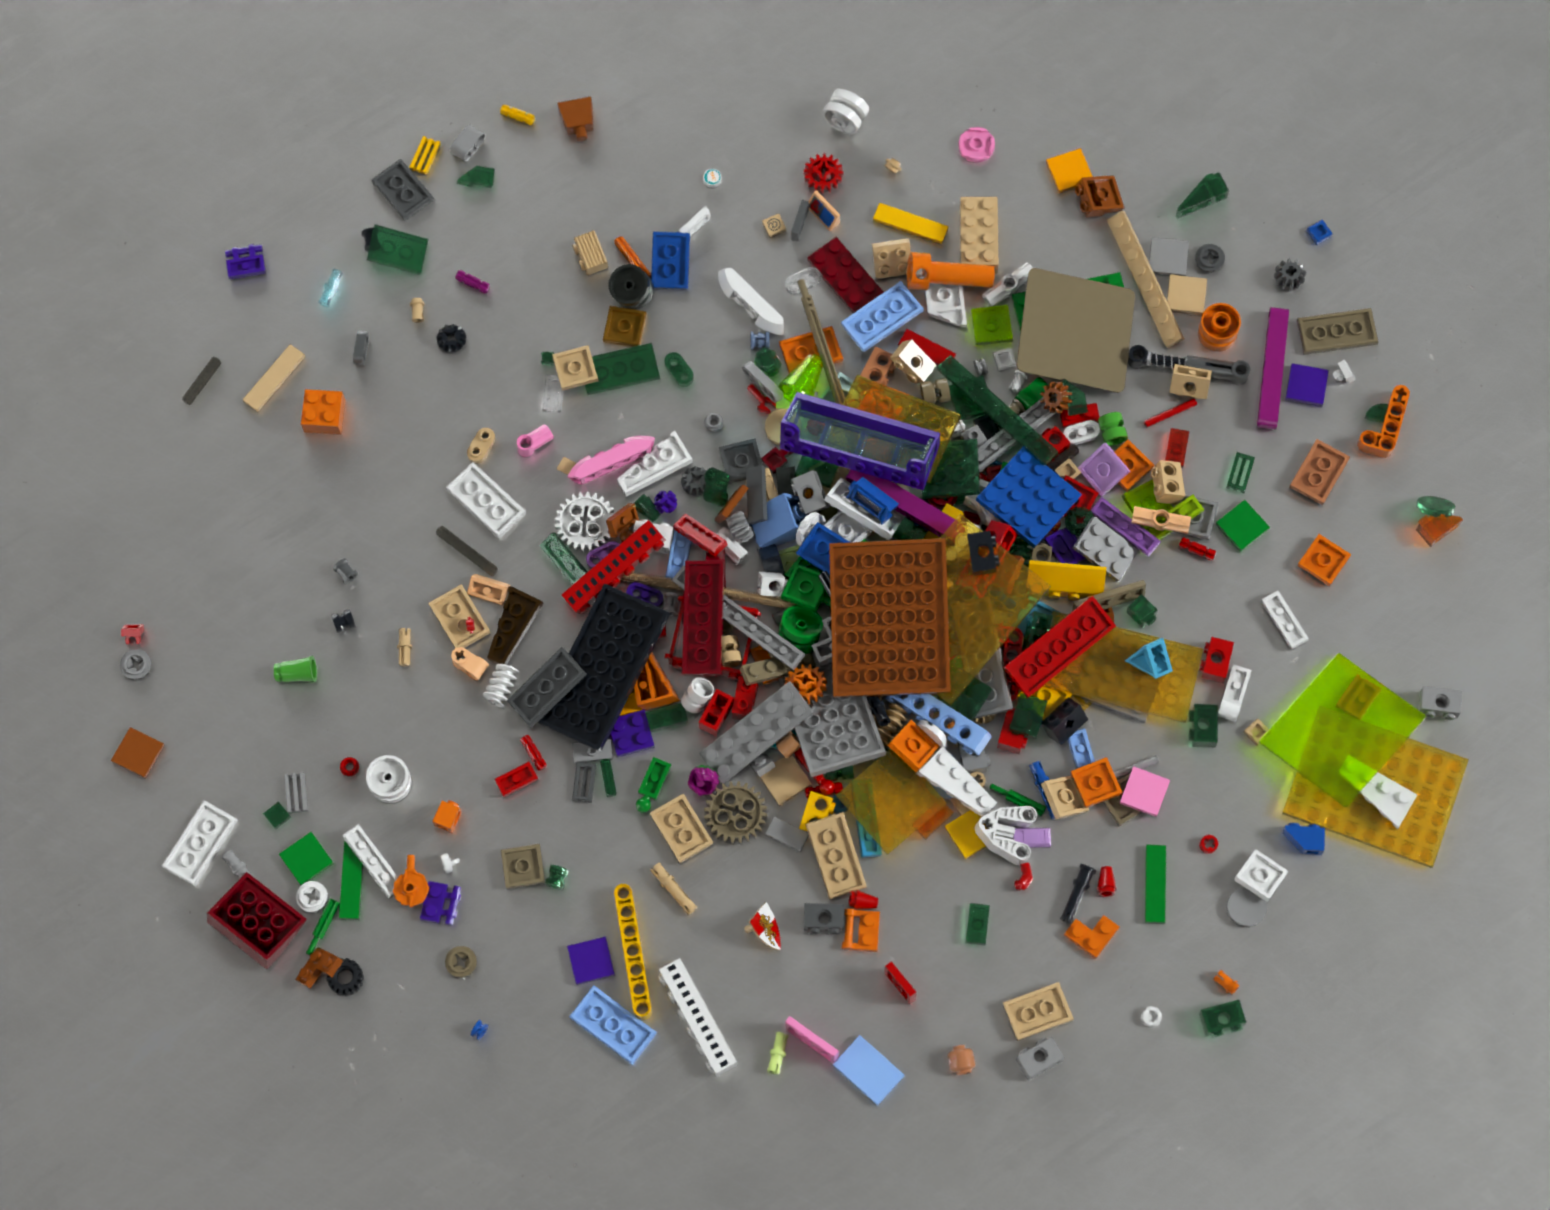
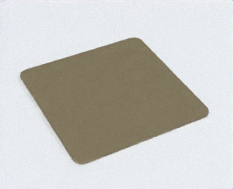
M1032 268L1028 272L1017 358L1018 370L1023 373L1115 393L1122 392L1126 381L1135 293L1128 288Z

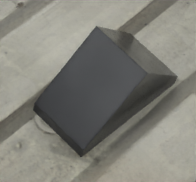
M773 544L757 549L764 572L782 573L785 577V571L776 545Z

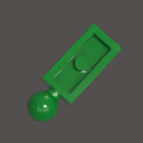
M653 757L638 791V794L643 795L642 798L636 801L635 805L639 812L646 813L650 810V799L657 801L672 765L670 763Z

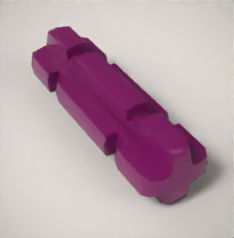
M458 270L455 275L456 280L464 281V284L476 290L480 289V292L487 293L490 289L489 283L482 282L481 279L466 274L462 270Z

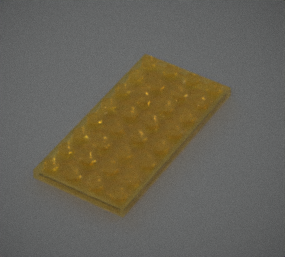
M1053 611L1048 630L1068 614ZM1115 627L1042 687L1186 723L1203 649L1164 639L1173 671L1155 679L1151 675L1125 662V660L1144 645L1160 638Z

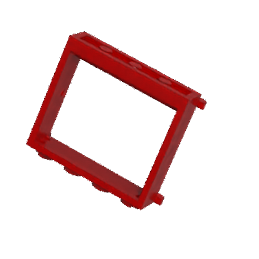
M684 594L678 597V601L682 602L670 653H665L664 658L668 659L669 665L676 669H682V658L675 657L684 619ZM740 606L755 618L761 617V612L758 609ZM749 637L742 665L748 664L750 649L753 640ZM722 666L723 676H728L729 679L735 681L738 680L739 676H742L739 669Z

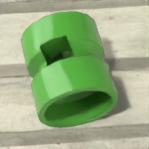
M1120 412L1108 413L1098 419L1100 430L1104 431L1102 433L1104 443H1107L1109 446H1115L1128 440L1126 428L1122 427L1124 421Z

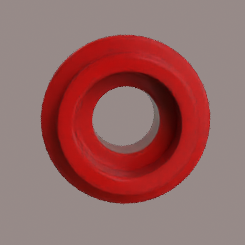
M347 757L340 763V770L345 776H354L359 771V763L353 757ZM353 765V769L347 770V766Z

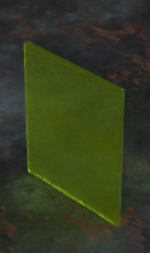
M1338 653L1262 737L1259 743L1347 808L1426 719V715Z

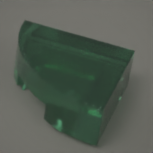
M1388 404L1372 406L1364 418L1383 423Z

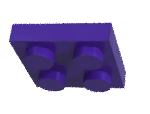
M645 710L618 717L611 731L617 758L655 748Z

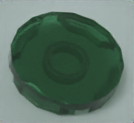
M1435 496L1420 497L1416 504V507L1422 513L1434 517H1440L1441 514H1445V517L1452 516L1456 507L1453 502Z

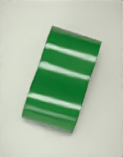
M1042 377L1035 379L1028 387L1021 390L1015 396L1021 402L1025 411L1044 397L1040 393L1045 392L1043 387L1048 384Z

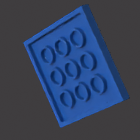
M1022 447L977 496L976 501L1002 523L1009 524L1019 537L1035 548L1082 494L1025 447Z

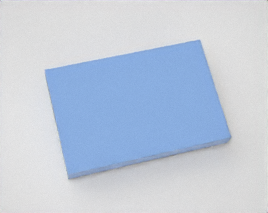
M860 1035L833 1064L839 1072L877 1106L905 1076Z

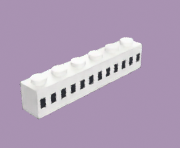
M679 958L659 969L661 975L658 978L663 987L667 985L670 991L667 995L672 1004L676 1003L679 1007L677 1013L681 1021L686 1020L689 1026L686 1028L691 1039L695 1037L698 1045H696L700 1056L705 1055L708 1061L705 1065L710 1074L714 1072L716 1077L738 1066L735 1057L681 959Z

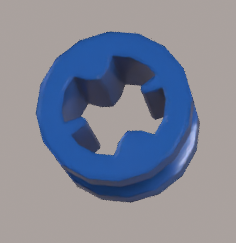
M479 1020L473 1027L470 1035L472 1037L476 1036L477 1040H481L488 1029V1025H483L482 1021Z

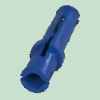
M1034 762L1029 765V768L1034 776L1035 786H1038L1051 820L1055 819L1041 785L1050 779L1046 776L1041 762Z

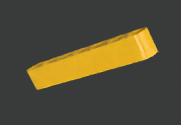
M619 884L614 890L633 1011L638 1019L647 1020L652 1014L633 893L629 885ZM625 890L629 892V895L626 898H620L618 896L619 893ZM626 909L632 911L630 917H623L621 914ZM629 928L635 930V934L631 937L625 935V931ZM630 948H637L638 953L635 956H630L628 950ZM634 967L642 969L639 975L631 974V970ZM638 986L645 988V991L640 995L634 993L635 988ZM642 1005L648 1007L645 1014L637 1012V1009Z

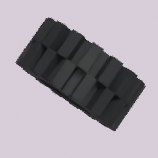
M346 958L334 976L330 977L327 975L326 980L330 988L338 995L348 996V994L353 995L354 991L358 992L360 990L359 987L363 985L362 980H364V976L360 966L354 960ZM343 970L352 972L353 977L348 984L338 982V974Z

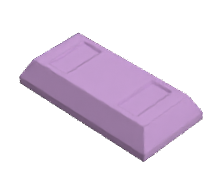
M1015 828L1013 840L1025 843L1029 847H1051L1050 828Z

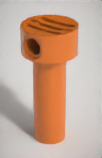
M910 252L907 264V288L928 290L930 283L992 288L995 270L994 266L931 261L930 253ZM922 268L921 272L916 274V271Z

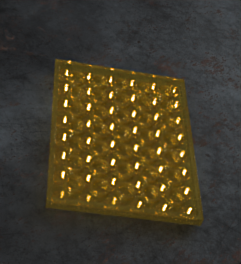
M962 514L956 518L940 537L946 538L951 693H937V695L950 706L1051 587L998 543H996L997 547L993 548L994 555L999 557L1000 566L996 567L997 572L974 576L967 534L983 531ZM987 549L979 551V556L986 557L989 554Z

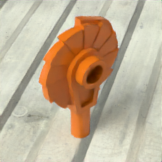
M407 855L405 874H401L398 877L397 881L394 882V889H392L395 899L401 905H410V908L423 903L429 892V885L425 876L415 870V855Z

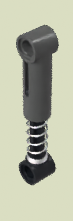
M1142 345L1132 346L1128 354V364L1134 369L1156 365V367L1163 366L1164 369L1170 367L1173 370L1174 365L1178 364L1211 370V378L1229 380L1237 385L1244 384L1248 380L1251 371L1249 364L1243 360L1230 362L1187 355L1185 358H1180L1179 356L1172 357V355L1165 356L1164 354L1158 355L1156 352L1152 354ZM1140 355L1142 358L1135 359L1133 356ZM1241 370L1244 372V374L1239 375L1236 373V371Z

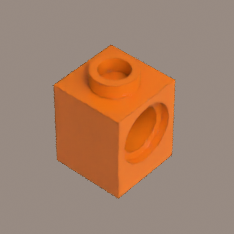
M448 800V802L441 801L432 821L434 826L453 833L462 813L460 807H458L459 804Z

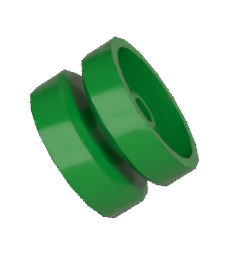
M799 605L789 607L783 612L777 634L804 654L811 653L813 651L812 645L818 643L823 628L822 617L817 611Z

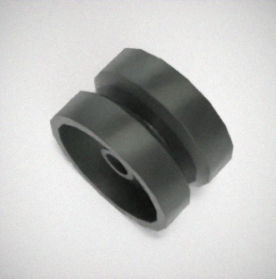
M633 264L622 265L616 268L609 279L611 296L624 308L640 309L646 306L653 296V282L639 266Z

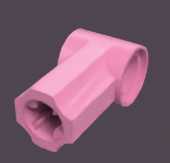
M544 424L529 434L519 436L517 439L518 454L522 457H529L533 454L534 450L554 439L548 426ZM522 444H529V445H530V446L527 447V448L521 447Z

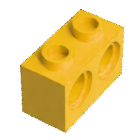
M810 791L799 829L807 831L805 824L810 823L812 818L822 819L828 817L829 813L833 814L836 805L833 802L834 798ZM818 799L826 801L827 806L824 810L816 808V801Z

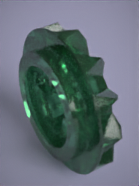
M1076 506L1069 510L1065 516V526L1070 533L1080 536L1094 515L1091 510ZM1085 516L1083 521L1085 525L1082 523L1076 524V517L1082 518Z

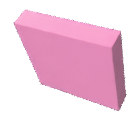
M1133 766L1120 804L1157 817L1170 780Z

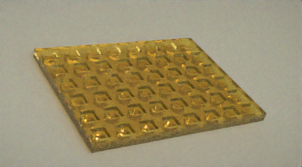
M1319 706L1282 814L1308 824L1320 825V828H1325L1327 831L1433 868L1469 759ZM1348 755L1417 794L1398 829L1392 825L1393 823L1380 814L1373 804L1365 800V797L1358 790L1356 791L1338 774Z

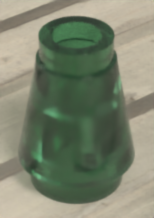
M643 494L634 502L636 510L652 522L661 516L659 511L655 509L656 506L649 496L647 497Z

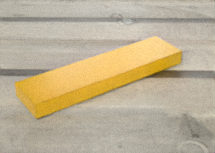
M880 202L873 217L875 222L941 245L949 229L947 225Z

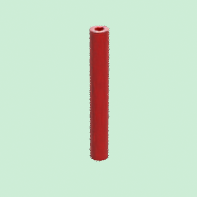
M1193 398L1143 421L1146 428L1190 409L1197 405V401Z

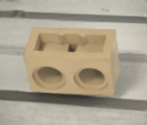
M1160 460L1151 470L1156 502L1177 505L1185 497L1181 463Z

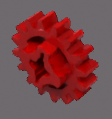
M823 153V157L816 154L815 160L810 158V163L805 164L804 180L808 182L809 188L814 186V191L821 189V193H824V189H827L831 192V187L837 189V183H842L843 171L841 170H843V166L839 164V159L833 160V155L827 158L826 153ZM823 169H825L824 177H822Z

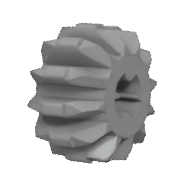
M742 510L735 511L726 518L727 525L736 542L739 544L745 543L753 538L754 532Z

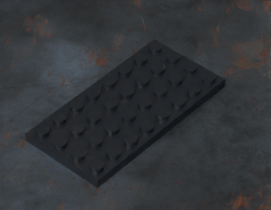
M604 584L569 651L571 657L587 675L537 723L601 752L671 613Z

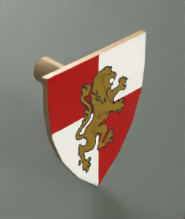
M765 902L750 919L749 925H746L744 930L746 933L754 931L764 944L772 949L781 950L779 928L769 905Z

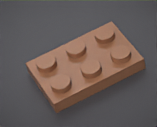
M1316 439L1289 488L1323 505L1348 463L1350 456Z

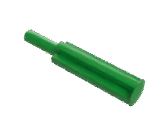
M991 784L989 787L991 790L1006 796L1005 800L1018 806L1033 807L1040 817L1046 810V806L1011 789L1007 791L995 784Z
M329 899L312 933L314 937L306 951L307 955L311 956L319 939H323L340 905L338 901Z

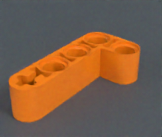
M1398 385L1393 389L1380 433L1371 430L1362 432L1357 442L1360 451L1381 458H1387L1392 454L1410 395V391L1406 386ZM1401 395L1400 402H1396L1398 396ZM1391 411H1397L1399 415H1393ZM1391 427L1394 432H1389L1386 428ZM1363 439L1370 440L1371 444H1366ZM1382 444L1388 445L1390 449H1384Z

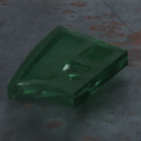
M959 668L951 680V693H941L937 699L973 721L993 688Z

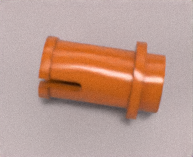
M1220 970L1218 975L1223 980L1217 975L1213 980L1226 989L1227 994L1231 993L1233 995L1240 986L1237 984L1238 981L1232 980Z

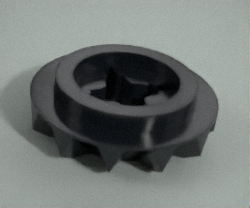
M454 324L445 325L442 329H439V333L436 336L438 346L443 351L449 353L461 350L466 343L465 331L461 326ZM446 334L450 336L455 334L454 337L456 341L452 339L448 341V337L446 336Z

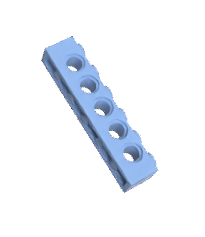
M930 694L908 695L905 699H901L902 695H887L885 698L890 703L901 705V708L908 715L911 712L915 714L918 721L926 720L930 725H936L947 735V739L955 745L957 742L963 745L962 749L969 754L974 752L979 756L992 738L987 730ZM921 702H924L923 707L917 709V705ZM935 712H940L937 718L932 719V715ZM950 722H955L952 728H947ZM970 732V736L963 739L964 733Z

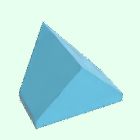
M1163 638L1144 645L1125 660V662L1151 675L1155 679L1173 671Z

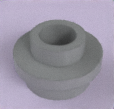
M711 413L705 418V427L709 431L716 432L722 428L723 418L717 413ZM712 421H716V422H717L716 425H711L710 423H711Z

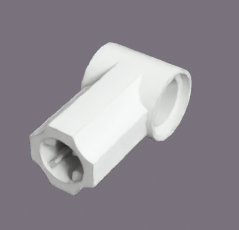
M723 527L717 535L727 541L728 545L724 548L725 554L738 565L745 560L748 552L735 541L732 533Z

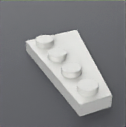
M674 430L668 439L661 441L655 450L643 457L642 461L634 464L617 478V482L627 497L691 464L693 460Z
M1349 755L1338 772L1356 791L1358 790L1365 797L1364 799L1373 804L1379 810V813L1389 819L1397 829L1417 797V794Z

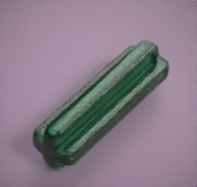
M603 759L600 761L605 792L607 797H612L617 793L610 759Z

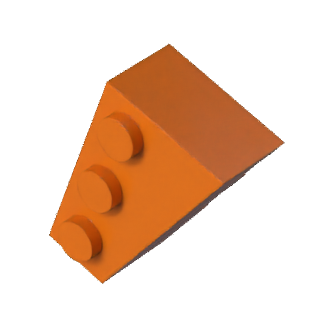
M651 652L634 686L637 706L645 711L681 701L654 653Z

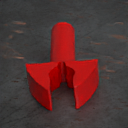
M753 384L747 387V390L760 402V405L757 406L758 411L771 414V410L765 406V403L771 404L776 409V403L765 397Z

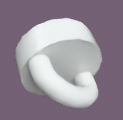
M447 853L440 855L444 873L453 872L452 865L459 863V858L449 859Z

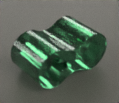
M711 467L704 476L706 487L703 492V498L711 504L722 507L728 501L727 485L730 477L728 473Z

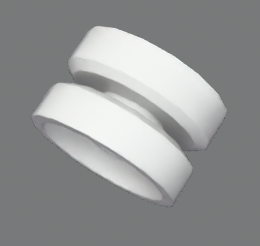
M836 89L830 98V102L823 109L822 115L837 130L848 134H855L861 126V121L869 113V107L855 93L845 89Z
M385 755L378 757L371 762L367 769L366 781L375 798L383 803L399 802L411 790L412 779L405 763L396 756Z

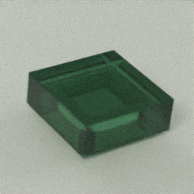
M279 801L263 813L275 829L291 818Z

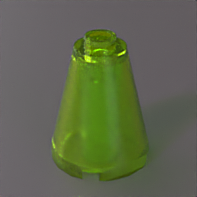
M807 355L778 385L783 392V398L790 403L797 392L814 397L823 368L822 359L818 355Z

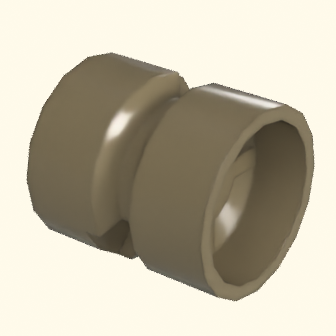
M946 378L936 379L934 383L931 381L920 383V392L924 406L934 405L936 401L939 403L951 401Z

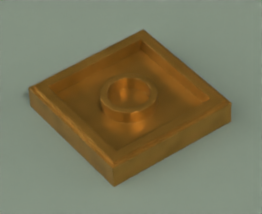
M610 306L603 342L640 348L647 315L646 311Z

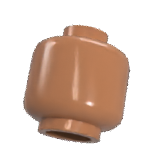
M965 1045L954 1046L953 1051L948 1053L949 1067L952 1072L956 1073V1075L972 1073V1069L976 1066L972 1049L965 1048Z

